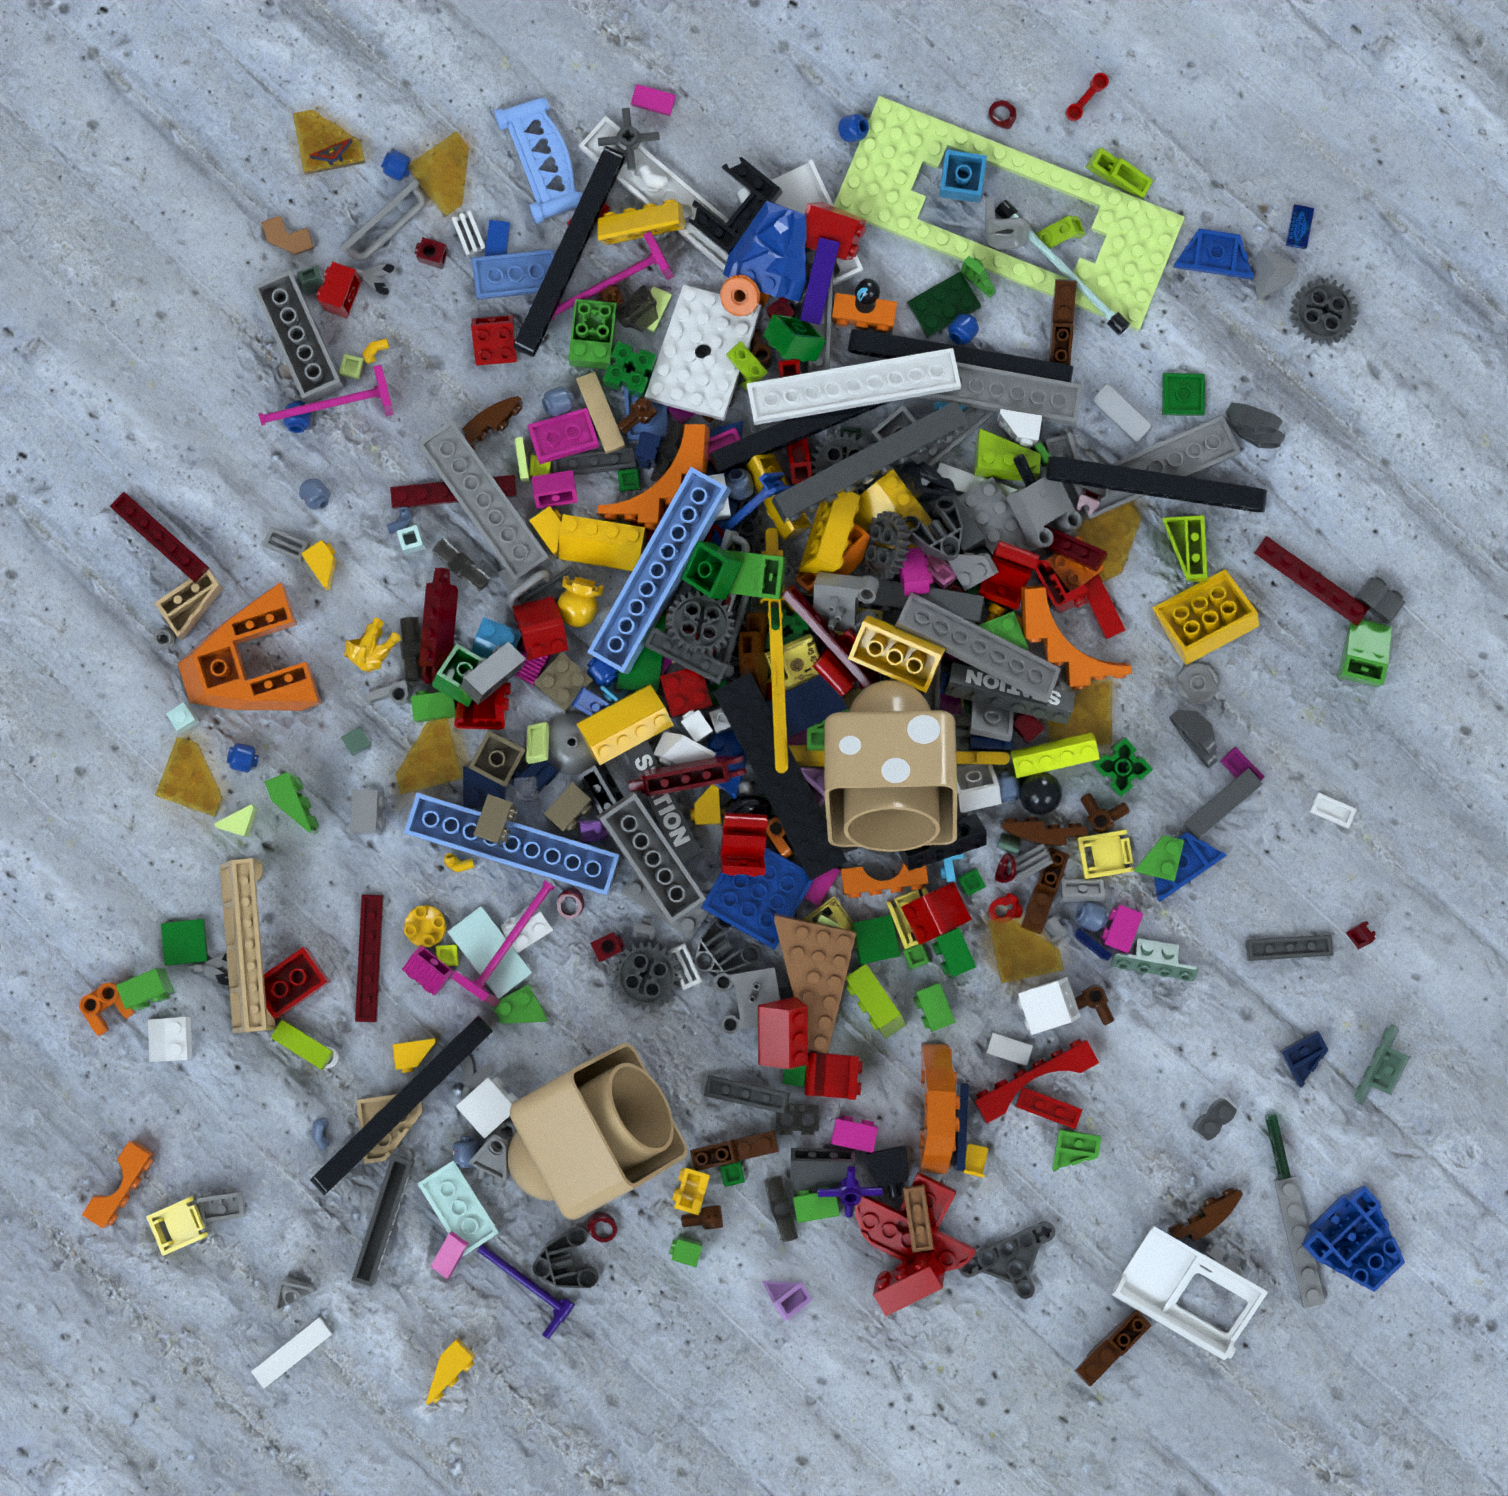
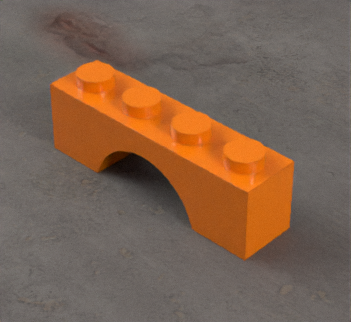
M903 862L899 873L894 878L886 881L871 878L864 871L863 867L840 870L843 894L848 895L849 898L861 897V893L869 892L870 896L881 895L882 890L890 889L891 893L903 892L904 887H911V890L924 889V885L929 884L926 865L908 871Z
M134 1140L128 1141L117 1159L123 1172V1179L119 1189L110 1196H94L82 1213V1216L103 1229L109 1227V1225L113 1226L119 1217L117 1215L121 1207L124 1208L131 1198L128 1195L132 1189H136L142 1181L140 1176L144 1170L148 1171L154 1162L152 1158L155 1153Z

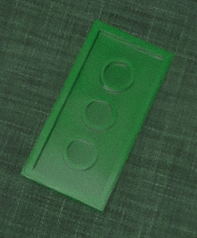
M664 610L655 628L664 633L666 632L665 619L667 610ZM644 647L629 674L618 671L617 690L637 691L650 684L654 691L659 694L663 656Z

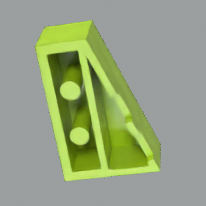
M979 429L975 443L974 476L1023 481L1013 461L1014 457L1023 454L1035 479H1037L1040 474L1041 454Z
M1205 516L1162 518V523L1186 583L1207 581Z
M867 964L846 977L848 983L845 986L852 997L854 995L857 996L859 999L857 1005L863 1014L865 1012L869 1014L871 1018L868 1021L875 1031L877 1029L880 1031L884 1039H887L906 1026L902 1015Z

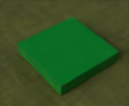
M1163 373L1162 415L1204 416L1205 374Z
M892 915L850 924L851 929L856 931L854 943L859 965L900 956Z
M205 919L161 924L165 966L208 961Z

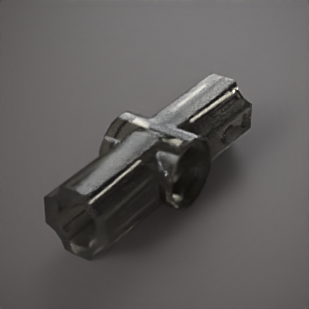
M671 421L650 480L657 482L673 463L681 446L685 425ZM667 448H673L675 451V455L671 459H666L664 456V451Z
M442 538L432 550L434 555L447 564L448 568L460 579L463 578L478 592L488 585L491 580L489 576L475 566V563L462 551L459 552L447 540Z
M419 617L401 618L402 641L400 642L401 656L404 660L405 679L407 682L421 681L423 667L419 666L421 645Z
M781 1175L763 1180L780 1242L784 1243L799 1238ZM779 1203L787 1207V1211L782 1215L777 1214L774 1210L775 1206Z

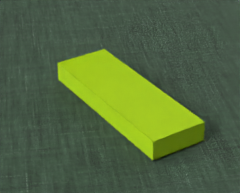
M282 1019L270 1037L321 1070H324L334 1053L328 1047Z

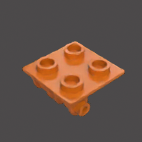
M1080 536L1076 537L1077 539L1083 541V539ZM1054 554L1046 560L1051 564L1052 572L1057 574L1069 591L1085 584L1104 569L1101 565L1096 572L1058 554Z

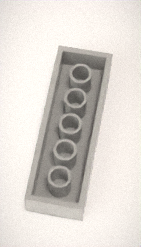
M288 270L252 286L305 403L308 404L344 388L293 272Z
M629 793L597 815L670 923H673L706 900L635 793Z

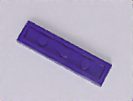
M820 237L818 239L800 315L801 321L821 324L840 242Z

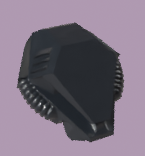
M911 461L903 468V482L919 501L930 502L937 500L941 496H949V493L956 492L951 479L942 478L935 469L923 461L919 464Z
M744 793L738 794L737 799L731 798L721 810V829L723 830L724 813H752L768 815L769 817L771 812L769 800H765L764 797Z

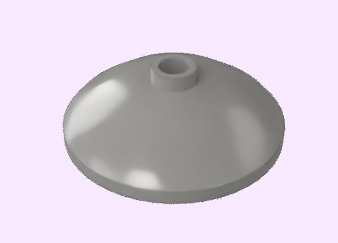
M575 712L565 713L557 716L549 723L547 761L556 771L562 774L579 775L597 764L576 723L587 718V715ZM570 739H575L576 743L574 746L568 745Z

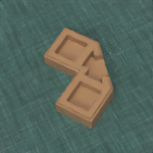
M281 216L261 222L269 244L284 249L293 255L314 249L307 228L287 234Z

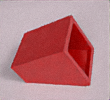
M824 202L807 203L804 212L807 224L805 247L816 251L820 237L840 242L837 258L852 260L853 257H856L859 251V240L866 231V220Z

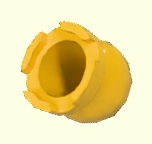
M564 576L562 586L566 588V591L560 595L557 602L563 622L571 627L579 628L593 622L598 614L599 606L596 597L603 595L604 586L599 585V587L594 586L595 581L575 577L574 580H569L568 576Z

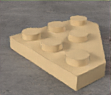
M397 1094L356 1100L360 1130ZM422 1101L364 1157V1164L387 1161L423 1113Z

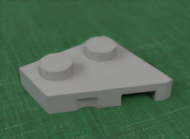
M974 553L958 554L955 560L948 561L964 591L999 572L988 553H980L978 555Z

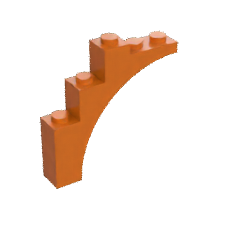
M685 424L681 446L666 473L653 486L636 497L619 503L598 505V514L607 521H616V518H624L625 521L637 520L646 530H656L664 516V503L666 502V505H670L690 467L707 475L710 429L706 424Z
M1043 585L1021 586L1024 638L1029 639V642H1041V638H1044V660L1056 666H1061L1065 662L1066 684L1079 690L1091 685L1090 677L1093 680H1103L1105 676H1113V678L1119 679L1126 678V675L1132 674V666L1128 663H1115L1095 659L1077 650L1062 635L1052 618L1047 601L1046 587Z

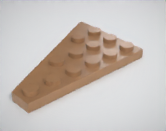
M775 914L774 921L793 996L808 1006V1050L828 1054L856 931Z

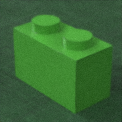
M436 689V693L429 694L428 691L416 692V695L411 696L414 722L421 723L455 718L456 700Z
M940 983L915 992L916 996L913 999L917 1009L921 1008L924 1016L921 1019L925 1029L929 1028L930 1032L956 1023Z
M830 1186L818 1187V1189H819V1188H830ZM809 1189L796 1191L797 1195L793 1196L797 1223L840 1216L837 1197H818V1191L810 1193Z
M678 1235V1239H673L669 1254L673 1255L671 1260L697 1267L703 1242Z

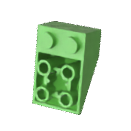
M575 299L568 358L570 366L607 370L608 364L612 365L611 356L614 348L617 303Z
M725 550L743 562L729 591L730 594L782 599L786 556Z
M1363 619L1357 626L1350 622L1337 678L1377 688L1384 685L1389 663L1392 627Z
M286 772L264 781L273 803L305 830L315 835L318 834L317 828H319L316 817L312 816L309 811L312 808L308 797H304L301 789H304L300 777Z

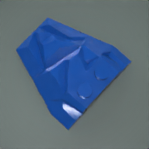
M766 201L729 253L723 275L728 278L734 275L748 276L754 280L760 292L800 302L807 283V275H805V262L807 261V254H805V242L807 241L806 214Z
M1364 1185L1354 1189L1349 1195H1341L1310 1225L1309 1229L1311 1231L1302 1242L1304 1248L1315 1260L1349 1277L1373 1292L1405 1263L1398 1244L1388 1228L1389 1223L1382 1214L1380 1202Z

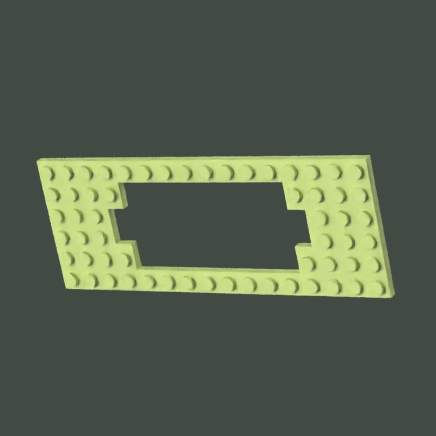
M878 97L868 121V134L858 145L834 207L861 217L870 225L963 262L968 256L971 258L975 257L983 263L986 271L1054 297L1055 279L1068 280L1067 278L918 219L926 196L911 190L922 164L938 169L947 147L959 152L986 155V163L1100 207L1091 230L1106 237L1096 262L1093 263L1079 257L1073 273L1111 311L1119 312L1130 323L1129 328L1137 331L1140 330L1184 221V216L884 97ZM1076 287L1075 306L1105 318V315L1099 311L1100 309L1096 308L1086 298L1087 296L1083 295Z

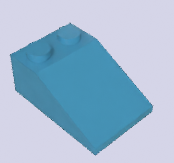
M483 617L471 652L481 658H489L497 646H503L507 642L519 651L523 639L520 631Z

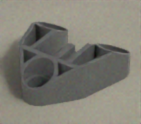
M1233 402L1230 403L1225 412L1238 436L1257 448H1278L1285 438V435L1278 430L1283 421L1275 414L1247 404Z
M941 496L936 500L935 511L941 519V523L939 520H934L927 528L915 516L903 518L906 520L905 523L911 522L915 526L914 529L906 531V533L911 534L907 539L925 554L946 561H952L957 558L960 550L963 524L953 497ZM947 502L950 508L942 509L939 507V504ZM946 546H953L956 552L953 555H948L944 552V548Z
M1177 710L1169 716L1170 721L1183 740L1207 768L1212 767L1218 762L1215 750L1217 745L1211 723L1198 711Z
M715 917L700 937L695 965L701 971L726 973L756 962L760 957V950L756 945L748 944L739 951L734 952L721 963H718L717 960L733 949V946L727 938L710 950H708L707 946L724 935L723 933L732 926L722 925L720 919ZM752 947L757 951L755 959L749 960L745 957V950ZM701 956H708L710 958V965L707 968L699 966L698 960Z
M576 1225L548 1242L532 1265L533 1273L555 1287H593L599 1278L597 1270L592 1267H586L555 1274L557 1270L574 1266V1260L571 1253L551 1258L553 1254L568 1251L571 1248L584 1244L588 1238L587 1229L584 1226ZM580 1229L584 1232V1239L582 1241H575L573 1239L572 1233L574 1230ZM540 1261L546 1262L548 1265L547 1272L539 1273L536 1269V1264ZM586 1271L594 1273L595 1280L592 1283H586L583 1280V1274Z

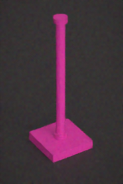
M651 231L643 235L652 252L649 254V257L559 304L552 320L555 319L556 315L573 307L575 299L586 300L601 292L607 286L614 285L652 264L659 265L667 280L675 277Z
M382 365L373 366L378 384L374 386V389L268 414L258 413L261 426L266 425L265 423L373 397L381 398L385 416L394 415Z
M544 880L542 883L544 884L480 977L478 979L475 978L473 981L457 971L451 977L479 999L494 1007L501 1000L484 989L486 987L485 983L550 890H554L555 887L546 880Z

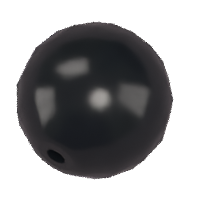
M1042 772L1029 775L1020 785L1019 799L1022 806L1028 812L1036 815H1045L1053 812L1059 806L1062 799V787L1058 779L1050 773Z

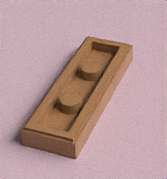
M922 1184L903 1187L912 1252L934 1250L925 1186Z

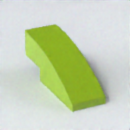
M1102 147L1094 150L1085 168L1107 182L1140 198H1144L1153 182L1151 178L1122 158L1117 159Z

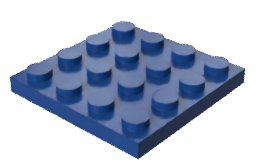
M765 847V876L752 877L745 874L731 876L721 871L701 909L775 950L780 941L774 915L779 914L793 917L814 879L810 881L803 868Z

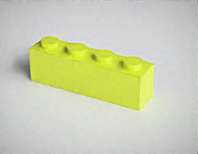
M1093 733L1010 751L1017 778L1100 759Z

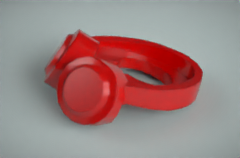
M1007 893L1006 896L995 899L988 908L989 917L997 923H1005L1013 918H1020L1023 912L1019 899L1012 893ZM998 905H1013L1012 909L1007 910L1003 917H998L995 914V908Z

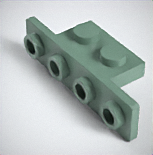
M1137 938L1135 955L1115 952L1111 961L1112 967L1122 970L1129 969L1140 973L1156 974L1161 977L1178 978L1183 981H1194L1198 973V967L1178 963L1179 945Z
M1393 1024L1384 1031L1382 1045L1376 1048L1373 1054L1374 1061L1371 1066L1366 1068L1363 1076L1365 1079L1354 1093L1355 1101L1360 1105H1363L1371 1087L1391 1096L1410 1058L1391 1048L1399 1032V1029Z

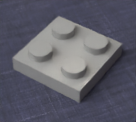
M971 701L969 734L1010 742L1013 733L1014 711Z

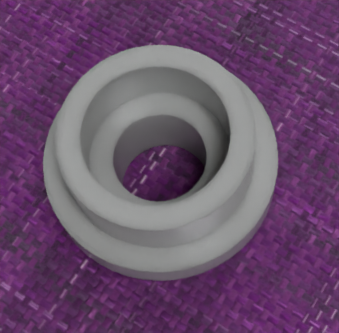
M161 628L156 631L153 640L158 648L168 649L173 646L175 635L171 630ZM167 635L168 641L163 643L161 639Z

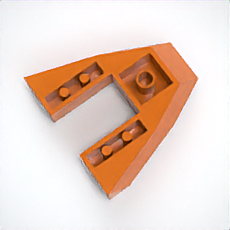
M278 583L216 627L178 663L189 703L231 710L303 711L322 704L310 664L307 662L249 680L246 674L238 644L297 626L284 584Z
M921 1044V1087L925 1089L924 1129H920L919 1172L947 1174V1170L950 1169L952 1152L956 1151L955 1132H959L960 1120L956 1117V1109H960V1096L956 1095L957 1072H953L952 1049H949L948 1044Z

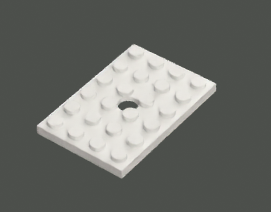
M683 285L644 397L655 403L724 421L741 373L726 354L740 341L749 349L762 311V305H758L756 310L747 316H734L723 307L720 294ZM700 345H708L711 348V354L704 357V359L698 358L695 354L697 347Z

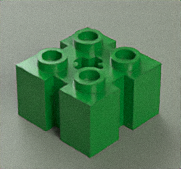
M617 341L611 356L614 366L608 364L603 378L604 385L619 391L623 386L627 388V392L630 395L639 398L645 396L649 384L646 376L647 374L652 376L657 355L640 349L639 354L635 353L633 346ZM633 367L635 371L631 370V373H627V368Z
M771 608L773 630L780 628L778 608ZM781 609L783 613L782 631L788 628L793 632L788 637H784V633H782L783 645L801 638L803 633L808 634L809 625L796 611H794V616L786 615V610ZM769 632L766 635L765 652L770 651Z
M1121 737L1110 747L1113 751L1111 754L1102 753L1099 756V760L1091 763L1101 777L1105 778L1108 776L1111 779L1107 784L1119 797H1122L1133 787L1132 780L1136 778L1141 781L1153 770L1143 757L1138 756L1136 758L1133 755L1137 750L1126 737ZM1119 762L1126 763L1124 771L1117 770Z

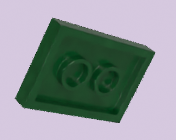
M961 271L907 301L908 307L927 338L949 327L959 314H972L982 307Z

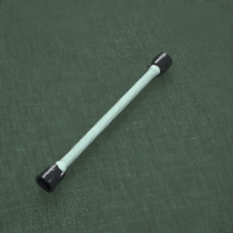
M1008 200L1001 202L995 209V212L1002 219L1019 218L1017 215L1018 210ZM1029 229L1028 239L1052 261L1059 271L1063 272L1068 280L1077 281V289L1087 296L1086 298L1096 308L1100 309L1099 311L1108 320L1107 325L1118 336L1121 335L1129 327L1130 323L1119 312L1115 313L1104 305Z

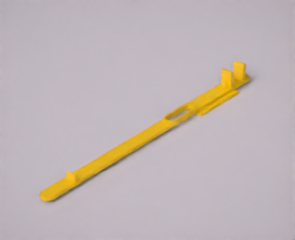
M773 527L768 528L765 532L766 551H762V554L783 556V550H779L777 529ZM782 596V599L764 598V601H768L769 608L767 616L770 632L775 768L778 773H785L788 770L782 635L783 613L781 610V600L785 599ZM775 601L779 603L780 628L778 630L772 629L771 603Z
M788 745L799 766L824 767V751H807V745ZM956 751L957 764L1005 765L1010 760V756L1006 752Z

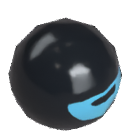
M864 278L856 286L855 296L862 304H873L880 296V287L875 280Z

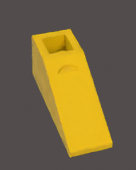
M458 1337L440 1355L426 1400L427 1405L432 1401L436 1404L444 1396L442 1391L448 1385L451 1388L459 1380L457 1375L462 1370L467 1372L475 1364L472 1360L476 1355Z

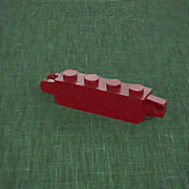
M435 568L433 581L426 583L419 666L423 667L422 680L425 684L434 681L437 672L453 650L458 589L455 585L450 584V570L446 568Z
M724 755L644 770L642 774L638 775V779L630 780L628 786L630 792L641 790L642 794L646 793V796H655L730 781L732 777L745 775L747 772L745 768L733 770L729 768L731 764L744 761L742 755L732 757Z

